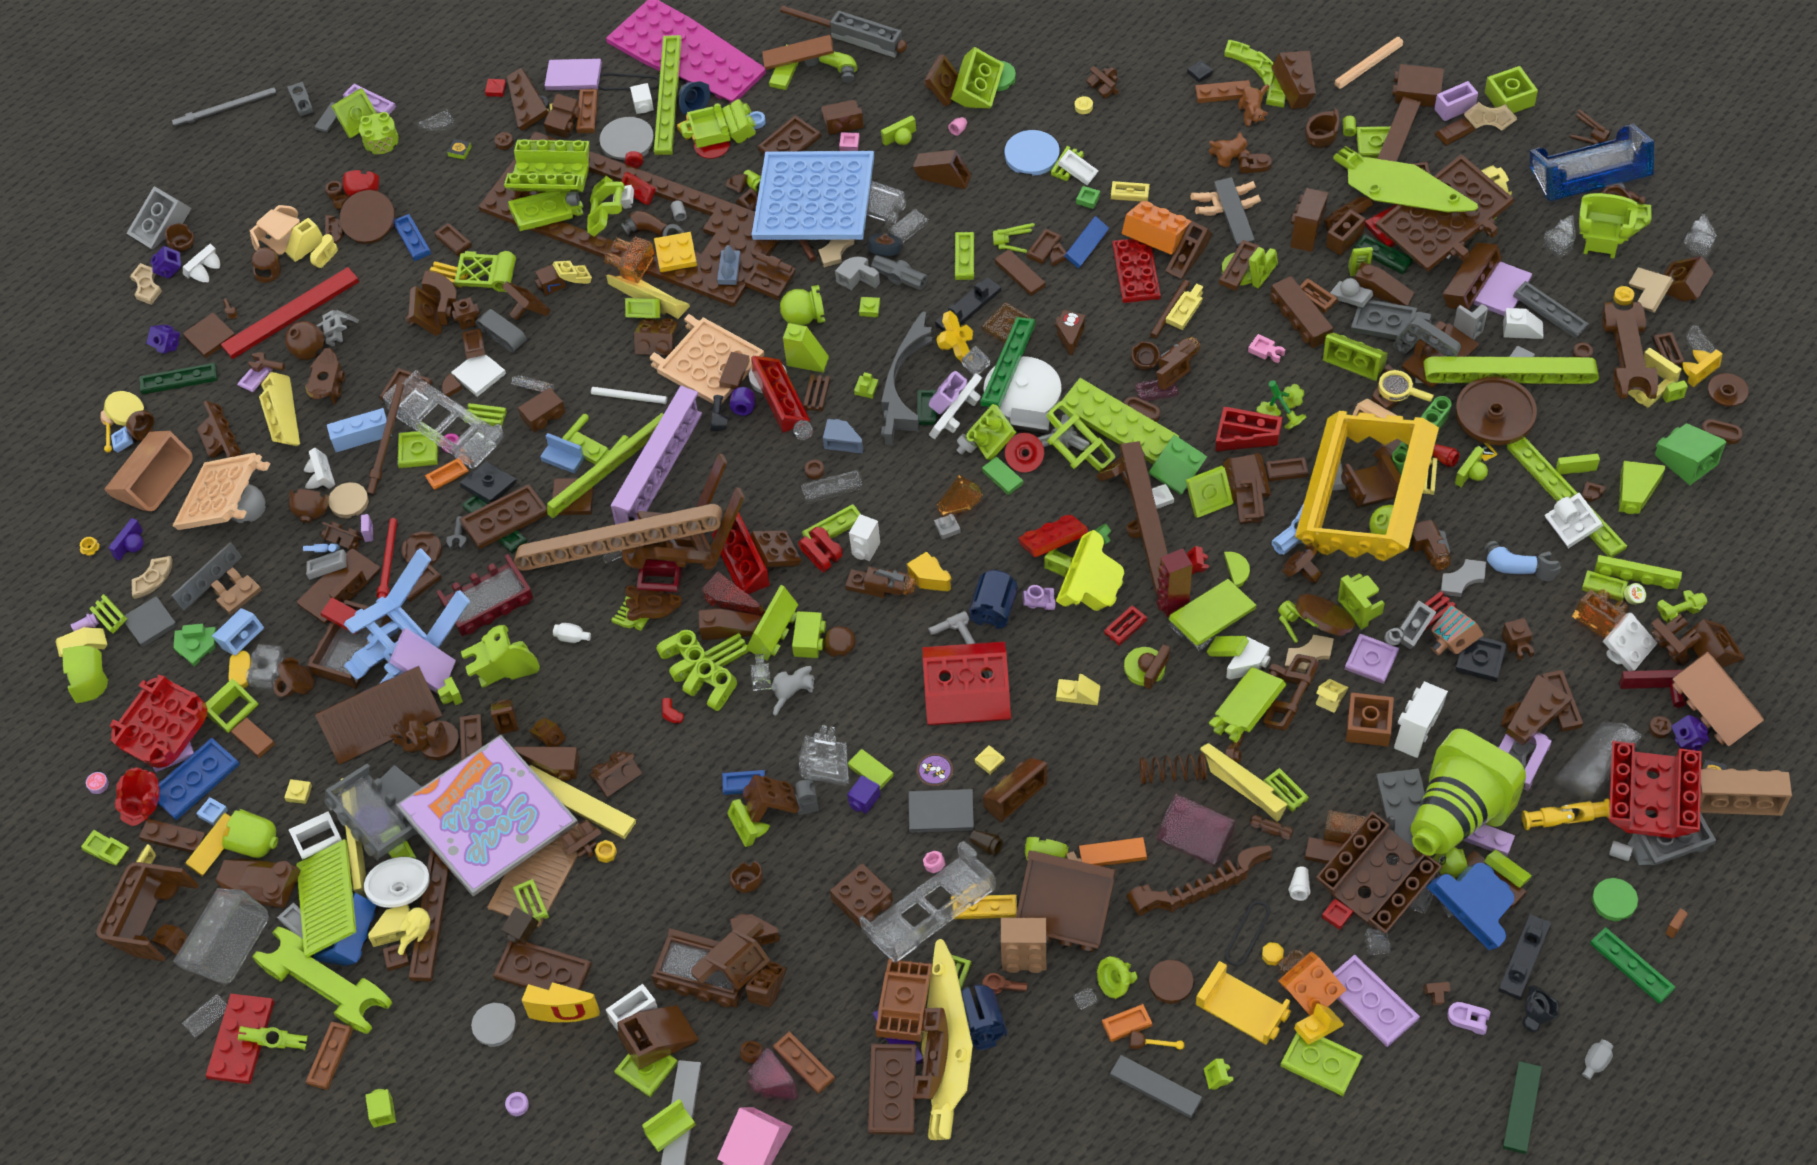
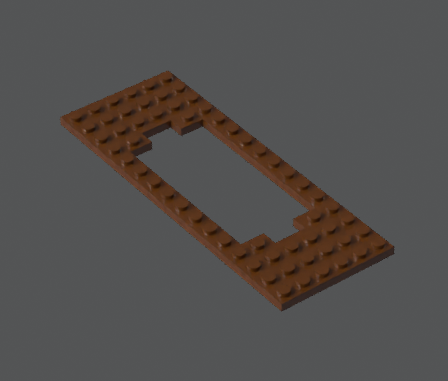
M536 131L529 139L558 141V139ZM590 151L589 171L604 177L607 176L618 182L622 181L625 172H629L655 187L654 195L672 202L681 201L683 206L711 216L703 227V231L706 234L712 235L713 238L702 254L695 252L697 266L660 272L657 257L599 235L593 237L586 230L562 221L529 229L735 307L747 289L745 281L758 261L756 259L757 253L760 252L769 256L779 241L752 239L755 211ZM515 159L478 206L481 212L516 224L508 207V201L543 193L539 191H510L504 187L507 173H513ZM727 245L733 251H740L741 254L737 285L718 284L717 281L721 250H724Z

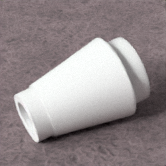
M1297 867L1295 869L1288 889L1290 896L1295 900L1302 901L1310 895L1308 869L1305 867Z

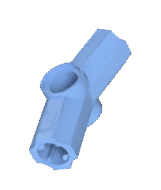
M1303 505L1296 519L1292 521L1291 526L1272 540V546L1278 554L1284 555L1298 543H1303L1295 537Z

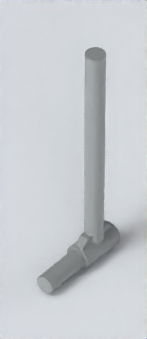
M966 611L928 628L931 636L948 628L958 629L966 644H976L966 627L969 622ZM983 671L986 679L992 677L993 673L991 671Z

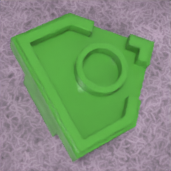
M203 624L184 625L182 630L175 631L174 650L195 667L201 662L200 659L208 652L211 653L216 648V641L212 635L217 630L215 627L205 628Z

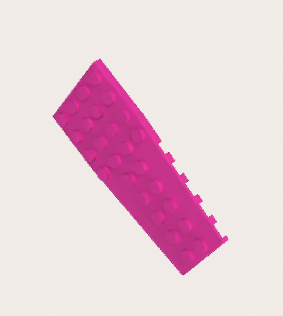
M647 0L606 37L608 44L645 65L660 71L663 36L681 35L679 78L685 80L686 83L702 81L709 84L710 92L715 94L716 98L720 100L724 98L730 101V104L740 99L766 74V69L690 17L659 0Z

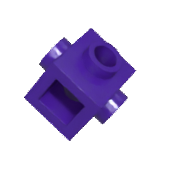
M163 246L151 258L153 273L170 278L181 267L180 252Z
M169 325L151 326L146 344L156 348V351L160 353L176 351L180 333L173 330L174 328Z
M1688 715L1671 726L1676 735L1675 741L1681 748L1697 751L1710 741L1707 736L1708 730L1706 726L1696 717Z

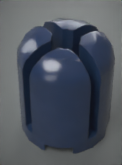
M990 570L980 575L969 608V618L982 626V623L996 625L995 629L1004 628L1007 625L1018 590L1016 580L1009 576V574L999 570Z
M982 984L974 985L975 1000L981 1020H979L969 987L961 990L972 1045L978 1051L995 1047L997 1045L996 1041L1004 1034L1006 1038L1008 1032L994 991L989 986Z

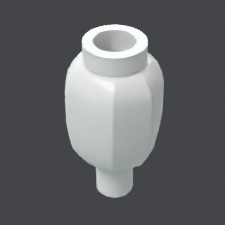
M555 624L553 629V636L563 642L577 643L581 640L590 641L591 633L583 632V629L575 624Z

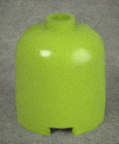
M240 809L239 811L236 810L227 823V827L230 828L228 837L223 836L222 843L224 849L254 858H262L271 849L274 850L276 848L278 837H276L277 831L272 821Z

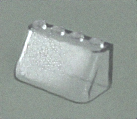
M217 888L173 962L184 970L214 982L230 983L265 927L269 917L268 911L243 890Z

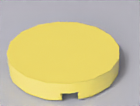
M125 391L113 392L104 403L106 416L114 420V423L126 426V421L132 413L144 410L141 400L136 395Z

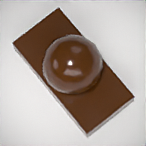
M1163 644L1156 656L1147 652L1139 657L1138 667L1142 672L1146 673L1144 676V687L1152 689L1170 658L1169 646Z

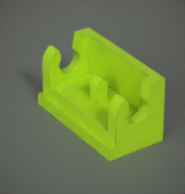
M1054 549L1045 556V568L1066 577L1073 558Z

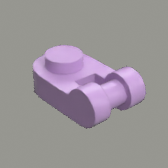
M1456 1002L1450 1006L1447 1017L1449 1022L1457 1027L1484 1035L1487 1031L1486 1020H1489L1490 1011L1470 1004ZM1471 1015L1476 1016L1477 1021L1470 1020Z

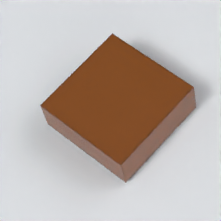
M1680 908L1669 924L1666 935L1671 938L1675 937L1688 915L1686 911Z

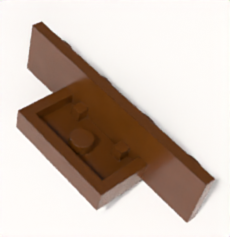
M206 400L204 405L209 417L197 428V431L208 456L215 458L223 450H225L228 458L240 456L241 449L236 444L235 436L229 428V422L224 417L222 407L217 403H211Z

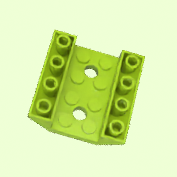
M517 140L514 149L516 165L513 173H507L504 183L506 189L510 191L583 192L589 171V141Z

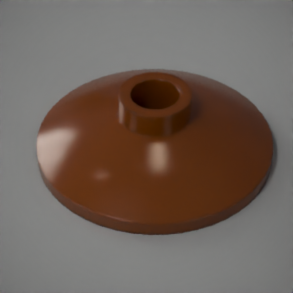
M1723 373L1716 375L1708 384L1710 397L1716 403L1723 406L1740 405L1747 399L1749 393L1745 381L1734 374Z

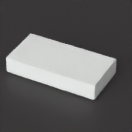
M1070 150L1065 153L1058 163L1060 167L1087 186L1098 172L1096 168Z

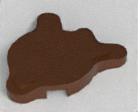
M629 585L625 589V594L630 597V599L626 600V607L630 609L627 612V619L630 621L640 618H662L671 614L682 605V598L672 593L668 595L664 591L637 590V587Z

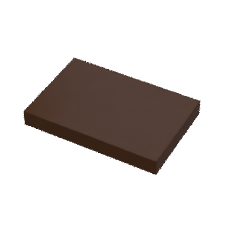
M795 115L757 147L764 155L765 152H803L821 137V132Z

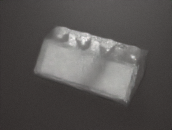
M1602 722L1553 781L1582 801H1591L1592 803L1610 781L1612 741L1635 743V752L1640 744L1642 735L1625 723Z

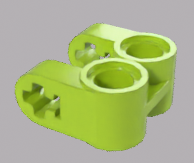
M683 630L663 640L656 647L662 659H668L679 653L683 656L684 660L674 664L669 670L675 682L687 679L696 663L700 659L706 658L704 649L700 646L693 631Z
M702 658L696 663L686 679L682 690L690 696H695L704 682L712 685L715 689L710 695L707 705L715 711H719L735 689L737 680L727 669L708 658ZM711 667L710 672L704 675L706 668ZM724 677H728L726 683L721 684V680Z

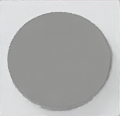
M636 117L616 119L607 124L600 134V145L603 153L609 158L624 160V162L626 153L630 151H637L642 156H645L654 142L651 126L646 121Z

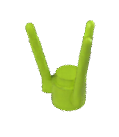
M1030 223L993 231L994 246L999 245V250L1010 249L1011 251L1027 253L1026 249L1008 246L1006 243H1009V236L1032 232V229L1027 228L1034 227L1035 224Z
M1288 600L1278 609V612L1281 614L1279 620L1285 625L1293 641L1297 643L1298 639L1288 621H1295L1300 614L1297 612L1295 605ZM1308 617L1304 619L1312 626L1318 628L1319 625L1313 623Z

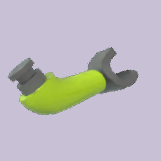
M834 51L833 54L805 60L806 66H814L819 62L833 66L841 73L843 82L849 83L854 81L857 64L847 54Z

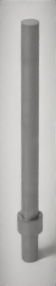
M275 87L196 113H186L185 116L174 119L172 122L174 127L185 123L191 124L195 120L277 93Z

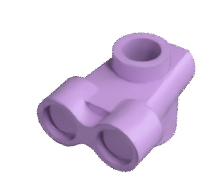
M1032 585L1027 591H1023V606L1055 610L1054 588L1042 589L1038 585Z

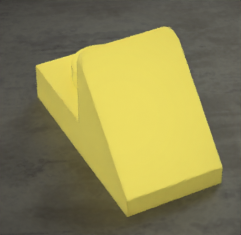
M1079 674V681L1059 679L1056 701L1098 705L1100 685L1083 674Z
M1328 679L1317 690L1316 694H1319L1316 705L1334 713L1346 694L1348 687Z

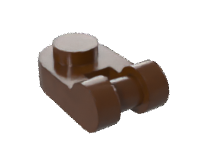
M1243 152L1237 156L1241 173L1265 172L1271 168L1272 159L1267 154H1247Z

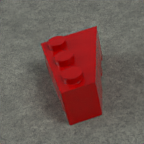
M1223 407L1215 451L1278 445L1282 428V417Z

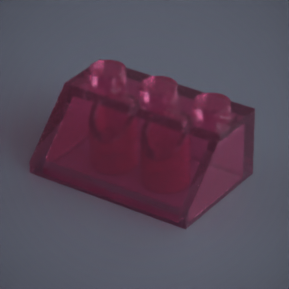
M1176 794L1166 811L1156 840L1215 866L1234 832L1235 820Z

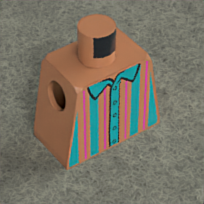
M1451 605L1432 628V633L1437 641L1430 648L1438 656L1446 648L1454 654H1459L1484 634L1475 621Z

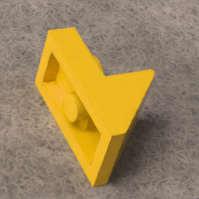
M1316 1004L1313 1015L1296 1023L1294 1029L1309 1045L1343 1027L1344 1023L1329 1007Z

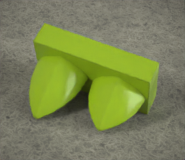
M740 799L732 801L727 814L744 846H751L756 838L767 832L770 825L762 822H752L747 806L743 805Z

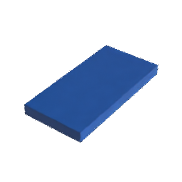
M213 738L209 739L159 783L158 805L173 819H179L237 768L240 763Z

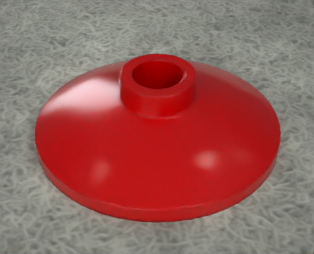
M730 141L699 148L694 143L696 153L708 159L724 155L730 147Z
M1020 433L1013 436L1007 443L1005 457L1010 467L1014 470L1031 472L1042 463L1044 447L1035 435ZM1025 449L1029 451L1027 457H1024L1022 454Z

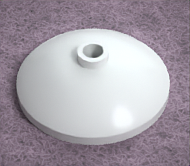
M409 857L392 858L378 864L369 872L364 882V890L367 898L378 906L388 908L401 907L412 903L425 892L429 885L430 876L427 867L417 859Z

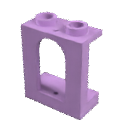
M1537 733L1528 741L1535 744L1536 748L1525 768L1526 780L1523 789L1529 791L1533 778L1551 746L1552 741L1541 733ZM1506 734L1499 748L1509 754L1515 740Z

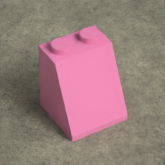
M754 1107L739 1108L717 1159L722 1161L723 1165H771L793 1126Z

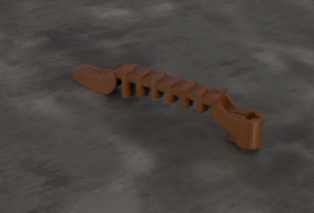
M1270 845L1252 847L1242 851L1238 855L1237 870L1231 861L1227 860L1223 864L1224 869L1228 873L1227 875H1225L1220 867L1215 871L1216 880L1210 873L1205 878L1206 884L1200 878L1195 881V889L1192 888L1190 883L1185 884L1183 887L1185 893L1183 894L1177 887L1172 892L1173 896L1170 897L1166 890L1163 892L1152 891L1147 884L1132 889L1126 898L1138 916H1142L1155 908L1169 910L1172 913L1177 908H1184L1191 902L1193 904L1198 899H1205L1212 893L1216 894L1222 889L1226 890L1229 886L1237 885L1240 881L1247 879V874L1254 865L1271 858L1272 848Z

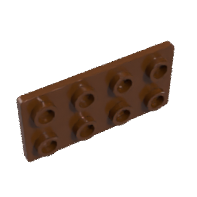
M1440 321L1435 325V327L1460 343L1461 350L1457 357H1468L1478 348V342L1451 324L1446 325ZM1420 339L1417 341L1414 354L1402 364V369L1430 388H1433L1438 383H1430L1426 380L1424 360L1429 357L1447 356Z
M353 548L346 553V568L323 575L297 601L300 607L324 624L329 620L321 616V611L331 598L342 603L345 600L350 601L381 570L378 565Z

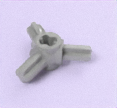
M1066 414L1062 416V425L1070 419ZM1073 426L1058 438L1066 448L1074 446L1085 451L1090 445L1088 441L1077 436ZM1056 428L1052 430V434L1038 437L1043 447L1050 445L1047 440L1057 431Z

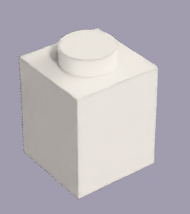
M648 83L630 87L636 114L653 111L654 108Z

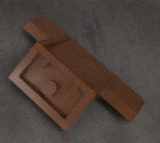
M751 917L742 921L692 967V976L702 984L716 970H719L725 974L735 989H740L770 961L758 942L752 938L764 927L762 923Z

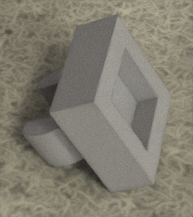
M953 514L934 520V524L942 539L961 533Z

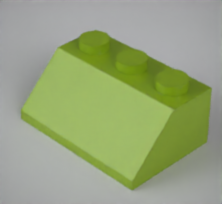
M976 47L971 49L963 58L951 99L964 107L990 109L1004 63Z
M1333 332L1326 336L1323 361L1377 381L1386 365L1388 353Z
M780 585L746 650L767 661L770 655H776L780 647L777 644L779 639H785L789 631L786 628L788 623L793 624L797 616L795 610L798 604L784 586Z

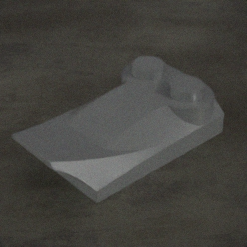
M1700 813L1699 832L1676 838L1633 834L1628 842V846L1633 847L1632 854L1638 865H1657L1692 852H1704L1709 846L1716 843V839Z

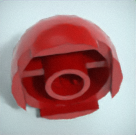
M361 170L346 172L343 177V189L349 197L364 190L378 191L379 176L367 171V174H361Z

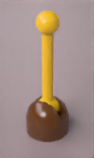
M1131 1030L1129 1049H1140L1145 1044L1172 1046L1179 1050L1184 1048L1183 1041L1146 1039L1139 1031Z

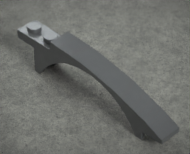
M922 312L913 323L897 351L887 376L881 401L882 413H884V421L886 422V425L882 426L881 437H884L885 445H893L895 430L919 431L918 415L907 408L899 398L895 389V380L905 360L920 348L932 343V337H928L931 334L932 327H927L926 312Z

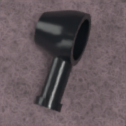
M714 395L710 431L726 430L728 417L720 414L723 396Z

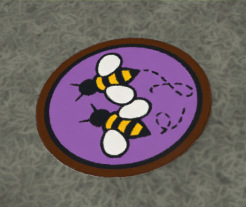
M929 754L919 761L916 769L917 775L923 783L930 786H939L948 782L952 777L953 764L949 758L942 754Z

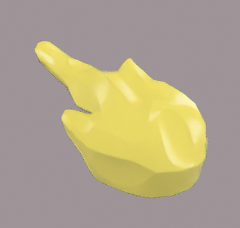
M413 908L400 924V931H406L405 936L400 939L401 944L398 949L400 955L404 954L405 948L417 937V941L420 942L428 931L430 917L424 909Z

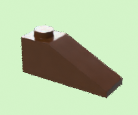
M1191 221L1165 271L1183 279L1205 250L1213 235L1211 231Z
M1362 262L1355 275V280L1358 282L1359 287L1372 290L1373 297L1397 305L1408 306L1414 295L1412 290L1379 267Z
M724 609L699 610L702 640L731 638L738 633L741 637L752 636L762 616Z
M514 747V750L528 766L532 765L561 781L577 779L580 758L577 747Z

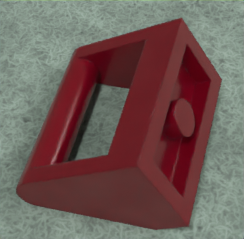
M646 560L643 568L639 569L637 590L678 592L682 579V567H678L674 561ZM646 576L674 577V584L646 583L644 581Z

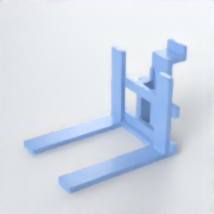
M421 548L416 551L386 598L381 597L377 599L376 604L369 608L358 610L355 616L344 623L351 633H356L364 627H367L372 632L367 637L370 643L355 652L351 660L344 665L357 680L365 676L372 666L384 659L388 662L384 668L392 677L403 672L389 663L397 644L390 637L397 634L400 629L408 628L433 646L439 648L470 603V600L460 590L457 591L427 635L406 614L401 606L431 561V558ZM387 614L393 621L379 628L375 621Z

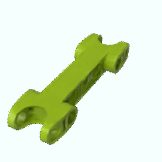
M276 927L272 932L281 941L278 950L271 954L256 951L252 956L261 968L277 980L282 982L290 974L338 1005L339 1007L335 1010L334 1015L346 1025L364 1034H368L372 1030V1026L363 1018L365 1010L375 1005L389 1009L393 1004L389 997L370 981L362 978L355 986L312 957H305L303 939L282 927Z

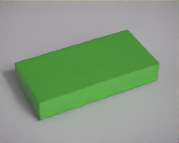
M995 457L982 467V472L1008 495L1023 485V480L998 457Z

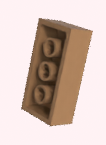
M1713 768L1701 769L1700 813L1782 816L1792 796L1789 772H1781L1779 770L1769 772L1756 769L1748 771H1738L1736 769L1714 770Z

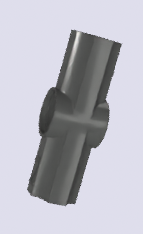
M876 255L871 264V267L875 268L880 274L887 276L896 285L904 283L918 290H923L926 286L928 276L912 269L903 260L895 262L881 255Z

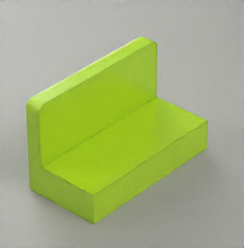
M680 1099L642 1125L646 1137L658 1152L696 1126Z

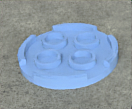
M1027 130L1017 133L1009 139L1005 146L1006 163L1017 173L1022 172L1032 174V176L1044 174L1053 169L1059 158V145L1057 141L1043 131Z

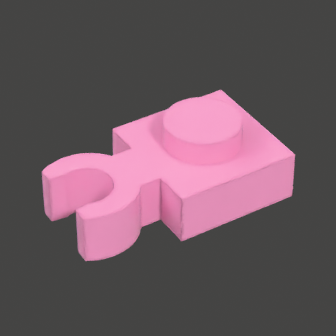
M1259 334L1248 348V352L1263 359L1269 356L1276 363L1280 362V356L1276 354L1285 355L1283 347H1275L1274 341Z

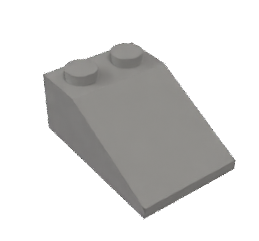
M154 186L127 234L149 248L154 249L165 240L166 228L176 223L183 224L192 208Z

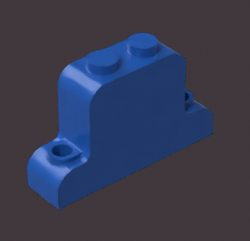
M1476 863L1467 867L1456 880L1451 875L1444 874L1431 880L1426 886L1488 950L1497 948L1504 942L1506 933L1498 921L1514 902V894L1510 890L1509 885L1494 874L1490 866L1484 863Z

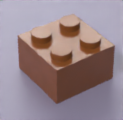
M1351 693L1348 707L1346 742L1388 747L1391 736L1394 697Z

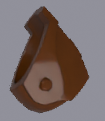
M1338 110L1321 112L1309 118L1305 129V136L1311 146L1316 148L1328 147L1335 141L1339 127Z

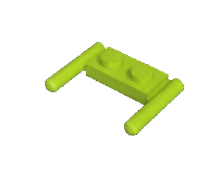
M583 414L562 439L581 446L584 459L596 465L629 438L623 435L613 448L608 450L607 447L578 432L589 419L587 414Z

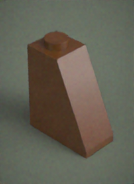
M956 150L920 153L913 165L914 171L921 180L966 189L971 177L969 170Z

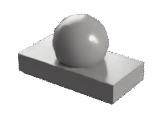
M1347 278L1343 282L1339 281L1330 292L1338 298L1337 300L1362 308L1373 296L1372 290L1359 287L1358 282L1353 278Z

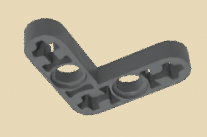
M1414 317L1393 343L1394 349L1403 354L1408 353L1420 339L1447 357H1457L1461 350V345L1458 341L1420 317Z

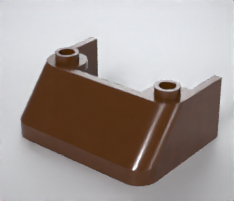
M142 862L131 863L125 869L97 927V936L102 941L134 957L164 962L165 957L151 944V941L147 937L141 936L158 899H171L177 893L179 886L198 889L199 885L183 868Z

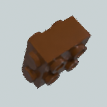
M863 863L830 890L831 900L860 928L872 923L876 915L882 910H887L893 901L892 891Z

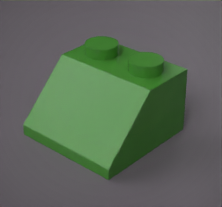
M1173 435L1148 473L1182 495L1187 487L1186 479L1195 476L1207 456L1176 435Z

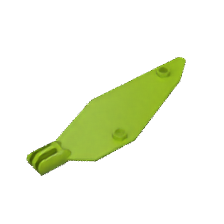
M1347 146L1338 152L1339 154L1336 153L1333 156L1335 162L1348 169V184L1373 201L1443 212H1465L1478 209L1477 203L1414 164L1362 157Z

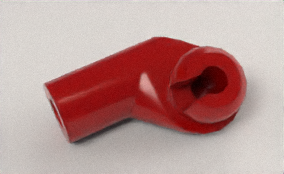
M662 699L663 718L671 723H681L684 715L672 708V699Z

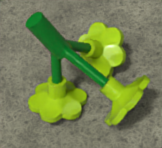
M1270 381L1268 385L1273 393V397L1268 403L1261 402L1256 411L1257 413L1280 416L1281 411L1277 409L1275 400L1279 399L1290 420L1284 428L1289 430L1306 418V415L1296 416L1290 410L1295 408V406L1302 405L1304 390L1300 389L1299 385L1293 384L1291 387H1286L1284 392H1282L1276 381Z

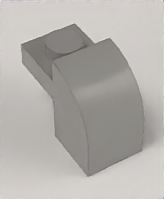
M864 257L849 258L835 271L836 283L850 290L859 281L874 288L880 284L879 272L875 268L869 267L868 259Z

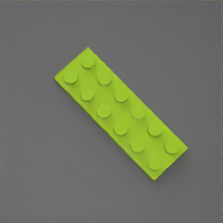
M1079 378L1062 400L1077 413L1085 425L1117 444L1140 441L1142 450L1145 453L1144 459L1153 465L1173 435L1179 437V435L1082 378Z

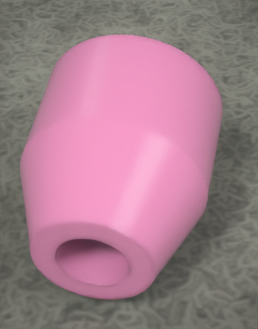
M963 117L954 119L948 125L949 131L956 136L960 135L966 128L967 120Z

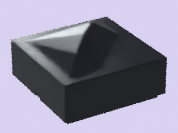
M1200 60L1189 67L1187 73L1200 83L1213 74V69Z

